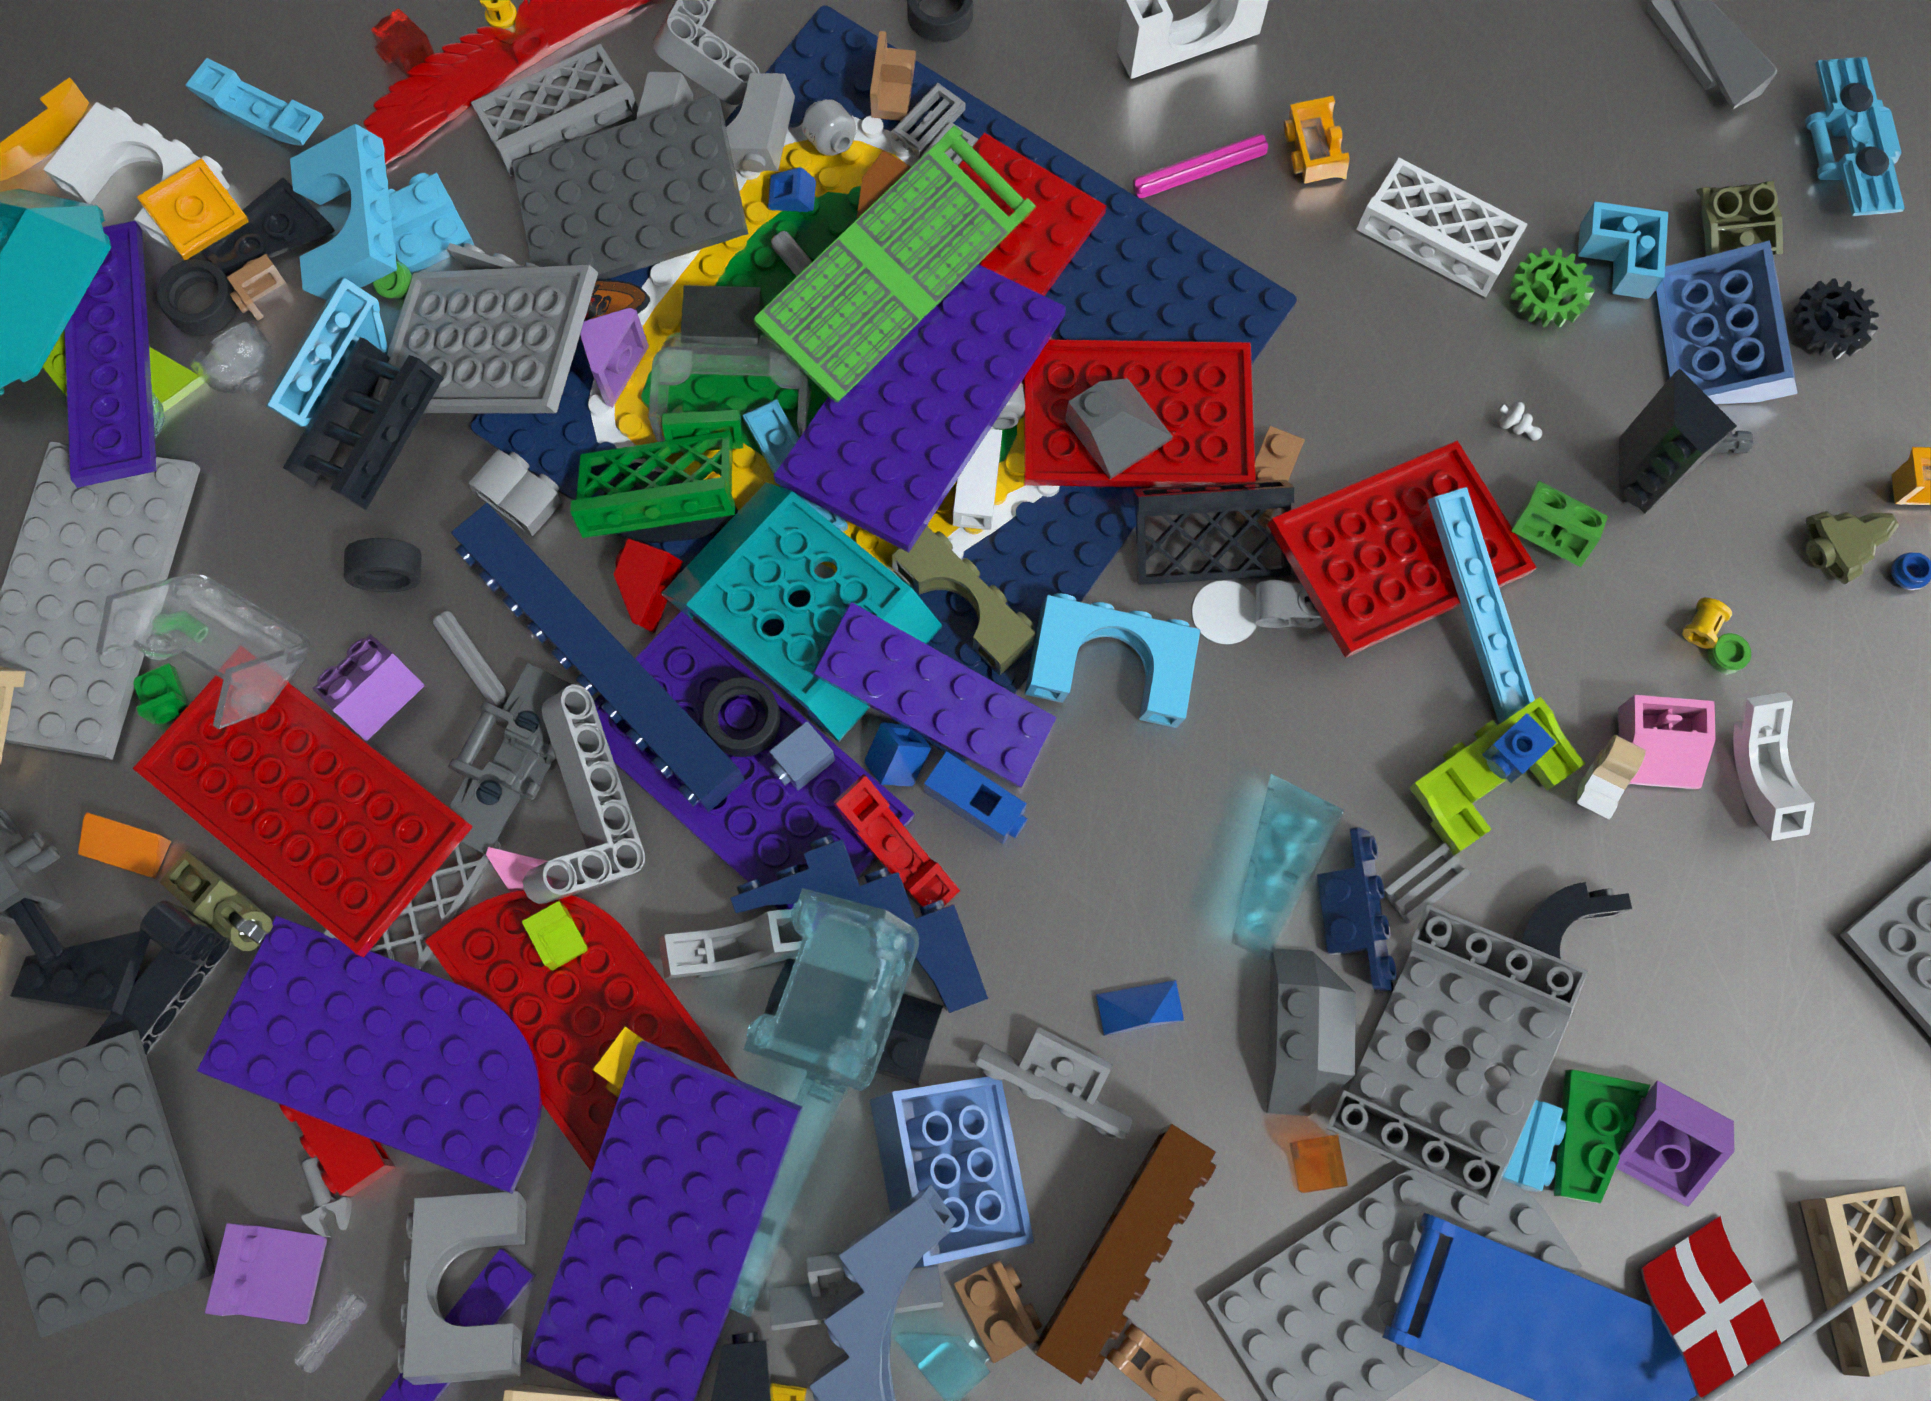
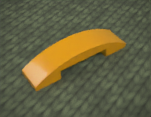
M70 77L39 98L47 108L45 111L0 142V182L22 173L43 160L62 144L78 125L89 102Z

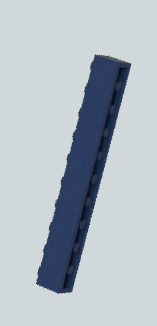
M488 503L484 504L451 532L460 544L455 548L459 556L470 567L474 563L480 566L483 571L478 575L493 592L500 588L507 595L502 601L517 618L524 614L531 621L526 627L541 644L548 639L555 647L551 652L554 658L565 670H568L571 666L576 669L580 674L575 679L579 685L589 691L591 696L598 693L605 702L601 705V708L616 724L623 720L630 727L626 735L641 751L648 747L656 755L652 763L667 779L674 775L682 783L677 789L693 807L700 803L710 812L745 781L739 768Z

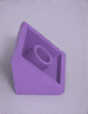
M632 308L584 321L580 333L598 388L605 404L612 408L649 347L638 313Z

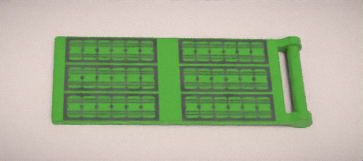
M956 125L754 318L755 325L834 402H839L1036 208V205L1029 198L1024 200L962 138L964 133ZM952 149L1014 210V213L1008 217L945 152Z

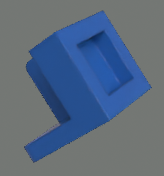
M881 722L864 762L881 785L913 786L931 747L921 734L902 724Z

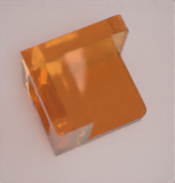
M1338 1135L1289 1143L1297 1187L1300 1193L1348 1186Z

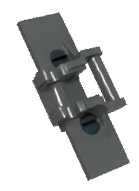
M527 663L502 709L486 702L482 703L479 709L481 715L457 759L452 758L448 765L453 771L465 776L449 808L473 826L460 843L486 855L488 847H494L520 798L531 801L535 799L548 769L556 759L542 716V706L546 699L573 684ZM496 722V725L506 729L504 732L505 738L493 761H488L483 770L477 769L472 764Z

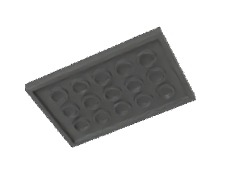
M715 93L512 161L530 261L539 267L590 265L598 272L596 280H607L748 234L720 99Z
M138 1030L121 1034L0 1077V1211L40 1338L198 1281L215 1273Z

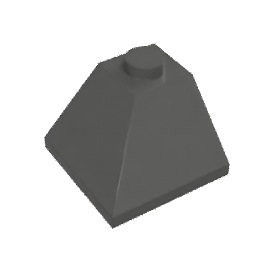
M1128 378L1100 381L1068 402L1066 423L1109 479H1112L1172 440L1173 436Z

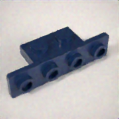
M1360 827L1350 828L1355 868L1317 874L1328 954L1339 955L1367 950L1373 989L1391 991L1393 990L1392 980L1396 979V965L1393 957L1388 955L1386 939L1390 938V925L1387 917L1382 915L1380 899L1384 898V885L1381 877L1376 875L1374 861L1378 859V845L1373 835H1370L1369 831Z

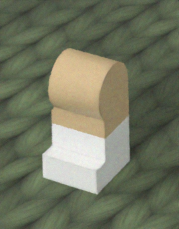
M1614 735L1605 748L1601 749L1579 783L1576 803L1610 820L1617 808L1620 797L1641 767L1646 750Z

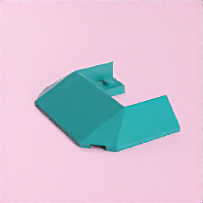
M19 188L0 192V396L5 394L3 387L17 379L26 382L39 374L110 251V239L104 233L102 222L105 221L103 210L97 205Z

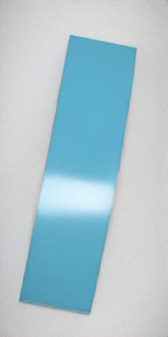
M208 58L204 60L185 84L191 92L232 119L263 135L292 145L303 146L324 118L320 112L293 99L290 103H287L241 81L235 71Z

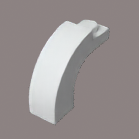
M1786 692L1747 698L1744 720L1734 723V757L1744 798L1753 818L1770 841L1809 835L1815 804L1798 783L1790 765L1787 737L1793 700Z

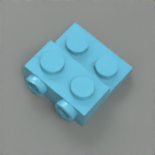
M420 173L411 178L409 186L398 191L388 189L393 237L396 247L395 254L399 261L408 267L411 275L414 272L424 270L451 257L452 255L446 250L449 243L464 247L465 243L475 245L437 173L430 176L427 173Z

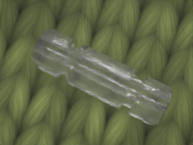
M348 1292L337 1304V1311L330 1312L309 1338L310 1344L304 1345L295 1356L294 1362L298 1367L307 1373L318 1369L325 1360L323 1355L330 1354L353 1325L351 1320L357 1319L365 1310L367 1303L362 1297L354 1292Z

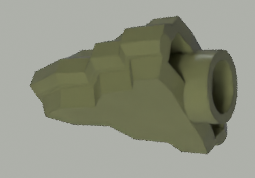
M1827 511L1806 518V532L1810 539L1806 544V554L1814 567L1820 570L1827 568L1835 580L1847 584L1864 573L1863 565L1875 558L1876 547L1889 541L1899 527V523L1892 513L1872 512L1858 518L1848 512L1834 516Z

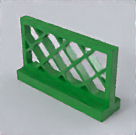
M730 431L581 454L577 499L571 500L570 513L582 538L735 515V502L731 494L733 438ZM722 446V449L711 459L703 455L708 448ZM680 452L684 454L673 465L665 461L671 454ZM644 458L647 460L635 471L628 467L636 459ZM693 461L703 465L691 476L683 471ZM609 465L598 476L591 473V466ZM658 466L665 472L652 482L645 476ZM713 471L721 476L718 478L705 479ZM620 472L627 476L616 487L608 484ZM675 477L683 481L680 484L667 485ZM637 483L645 487V489L629 491ZM599 489L608 493L603 496L591 497Z

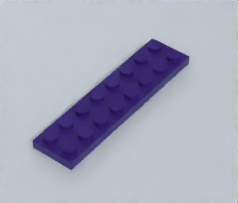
M136 221L103 227L104 233L109 236L111 249L65 327L70 480L77 488L157 471L142 229Z

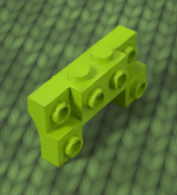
M1541 696L1498 726L1492 720L1474 733L1477 740L1466 747L1461 741L1442 755L1446 760L1444 763L1416 781L1409 788L1433 819L1430 825L1444 843L1446 842L1451 848L1449 850L1453 856L1492 830L1473 803L1507 779H1502L1495 775L1487 764L1488 760L1482 754L1526 713L1557 742L1530 767V770L1547 791L1586 764L1564 736L1553 711Z

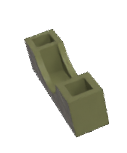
M926 526L909 553L899 548L892 554L893 569L919 595L934 590H947L964 597L974 608L979 621L978 628L973 637V650L1000 676L1034 645V625L1022 612L1015 613L1006 604L1007 599L1005 595L995 585L988 587L978 577L980 572L969 559L963 558L961 560L952 551L953 545L940 531L934 533Z

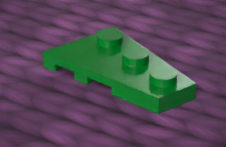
M1573 1069L1565 1070L1561 1120L1565 1121L1566 1129L1564 1137L1558 1145L1554 1196L1601 1204L1620 1157L1618 1153L1626 1134L1633 1129L1637 1119L1634 1115L1641 1099L1646 1098L1651 1086L1650 1084Z

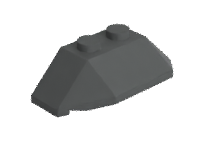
M1271 949L1266 1114L1308 1117L1355 1076L1356 992L1313 951Z

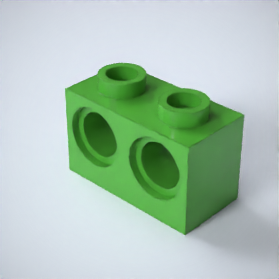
M1538 480L1521 507L1511 531L1581 567L1599 542L1608 516Z

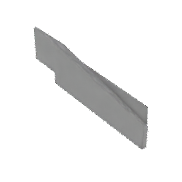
M1648 0L1646 11L1705 90L1719 85L1732 110L1760 96L1777 74V68L1712 0Z

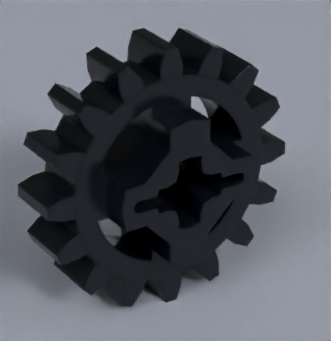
M1832 278L1826 285L1822 281H1818L1811 289L1808 288L1801 295L1800 301L1792 310L1798 314L1792 320V325L1801 326L1802 329L1796 336L1797 338L1807 337L1809 339L1806 345L1808 350L1816 345L1819 347V356L1823 357L1828 351H1832L1834 359H1839L1844 353L1849 357L1853 356L1872 340L1871 336L1878 330V326L1873 324V322L1879 317V313L1869 310L1875 302L1873 299L1864 301L1862 295L1865 290L1863 288L1854 292L1851 290L1852 284L1850 281H1847L1840 287L1836 278Z

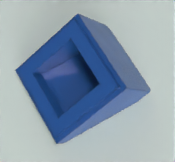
M802 167L771 175L768 208L779 211H813L816 187L814 177Z

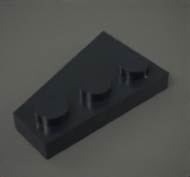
M283 177L242 210L248 218V223L200 252L228 277L243 268L251 260L258 259L265 254L271 259L330 234L335 230L331 223L302 195L293 191V186Z
M141 931L66 947L64 948L65 953L61 958L49 964L41 963L36 954L26 956L10 996L25 1002L122 1015L150 938Z

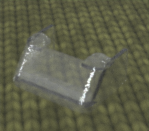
M674 333L665 339L653 359L648 418L657 442L665 441L662 414H667L669 385L683 383L689 378L690 374L770 376L772 381L779 387L799 389L797 423L800 437L810 424L812 379L767 335L760 336L758 345L681 343V333Z
M185 574L107 595L96 653L103 656L133 646L143 652L146 657L154 660H164L178 654H183L223 679L213 726L221 729L266 712L306 660L311 642L305 634L215 580L203 575Z

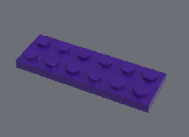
M852 602L846 606L811 675L1017 788L1023 786L1057 718Z

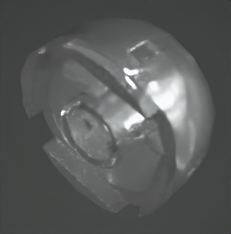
M251 321L250 325L247 322H243L211 341L214 347L207 356L201 350L191 362L193 370L211 388L224 393H236L245 389L250 394L267 382L263 375L271 366L272 350L264 333L255 322Z

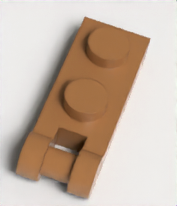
M1132 1323L1124 1332L1127 1337L1117 1350L1112 1348L1106 1357L1110 1363L1156 1401H1225ZM1141 1348L1149 1354V1357L1139 1369L1130 1361Z

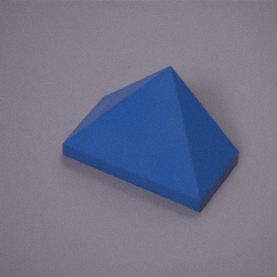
M1176 980L1096 994L1103 1036L1184 1021Z

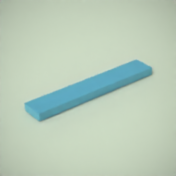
M1465 487L1430 498L1428 503L1498 722L1502 723L1533 702L1535 698L1468 489Z

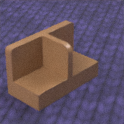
M879 31L870 89L871 118L901 121L909 112L916 51L887 48V32Z

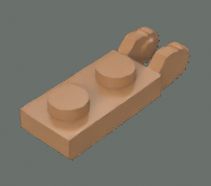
M1269 426L1255 461L1256 481H1289L1305 439ZM1267 509L1259 517L1258 523L1264 529L1267 528L1274 509ZM1238 511L1235 520L1243 523L1246 517Z

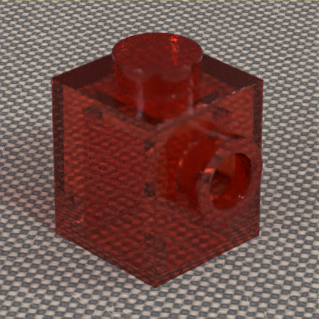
M399 8L389 16L382 18L371 29L377 42L374 48L380 58L387 65L393 62L408 78L407 72L412 67L426 63L424 59L434 54L427 35Z

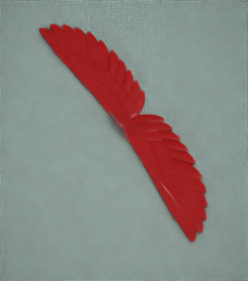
M524 0L519 5L515 18V32L499 27L484 26L477 28V33L461 36L459 38L461 43L443 46V52L431 54L424 59L426 63L415 65L408 70L409 78L389 86L390 93L382 96L373 104L377 111L371 113L363 121V124L367 127L366 130L383 139L385 165H387L399 156L403 157L449 120L451 122L472 106V101L486 96L518 73L563 46L652 0H530L529 3L528 0Z

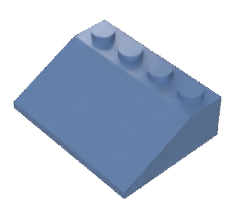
M1770 240L1665 267V278L1657 287L1656 292L1670 377L1678 369H1681L1715 404L1754 403L1798 394Z
M988 1076L894 1091L870 1099L890 1213L923 1189L932 1185L957 1220L949 1233L925 1253L914 1268L1034 1243L1002 1080H996Z

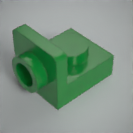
M170 663L134 679L133 685L141 705L136 707L138 715L153 725L165 724L177 719L179 713L183 712L190 705L177 671Z

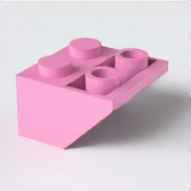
M1634 695L1618 707L1619 737L1646 750L1641 767L1629 784L1700 789L1702 787L1716 740L1714 701Z

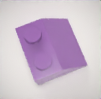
M1657 1080L1648 1091L1646 1098H1643L1639 1103L1634 1115L1637 1118L1632 1131L1626 1134L1618 1153L1620 1159L1616 1168L1689 1207L1734 1153V1121Z

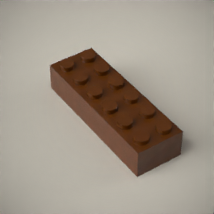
M1173 1124L1161 1129L1040 1334V1340L1033 1346L1032 1351L1035 1355L1081 1385L1086 1377L1090 1380L1095 1378L1106 1358L1100 1353L1108 1338L1115 1341L1119 1337L1128 1320V1317L1123 1315L1130 1300L1138 1302L1150 1283L1151 1279L1145 1276L1152 1262L1155 1263L1157 1261L1161 1263L1169 1251L1173 1240L1167 1237L1174 1224L1176 1226L1178 1223L1183 1225L1195 1202L1189 1199L1193 1191L1200 1186L1205 1187L1214 1173L1217 1165L1211 1162L1216 1151Z

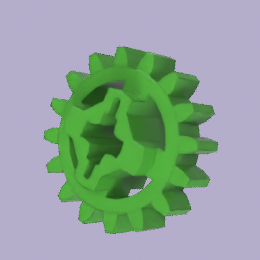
M1542 248L1538 256L1531 252L1524 262L1519 263L1514 272L1515 275L1510 282V286L1515 288L1510 297L1511 300L1521 301L1517 309L1519 313L1526 310L1530 312L1528 321L1532 322L1539 317L1542 319V327H1547L1549 322L1554 320L1559 328L1563 326L1566 320H1569L1571 323L1575 322L1580 313L1583 314L1589 306V299L1594 294V289L1588 286L1593 280V275H1583L1582 272L1587 265L1586 263L1576 265L1573 262L1576 256L1574 253L1564 258L1562 257L1561 248H1557L1553 255H1550L1546 248Z

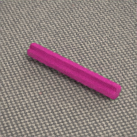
M1257 134L1135 177L1132 184L1134 192L1138 198L1142 199L1258 158L1267 153L1268 143L1263 134Z

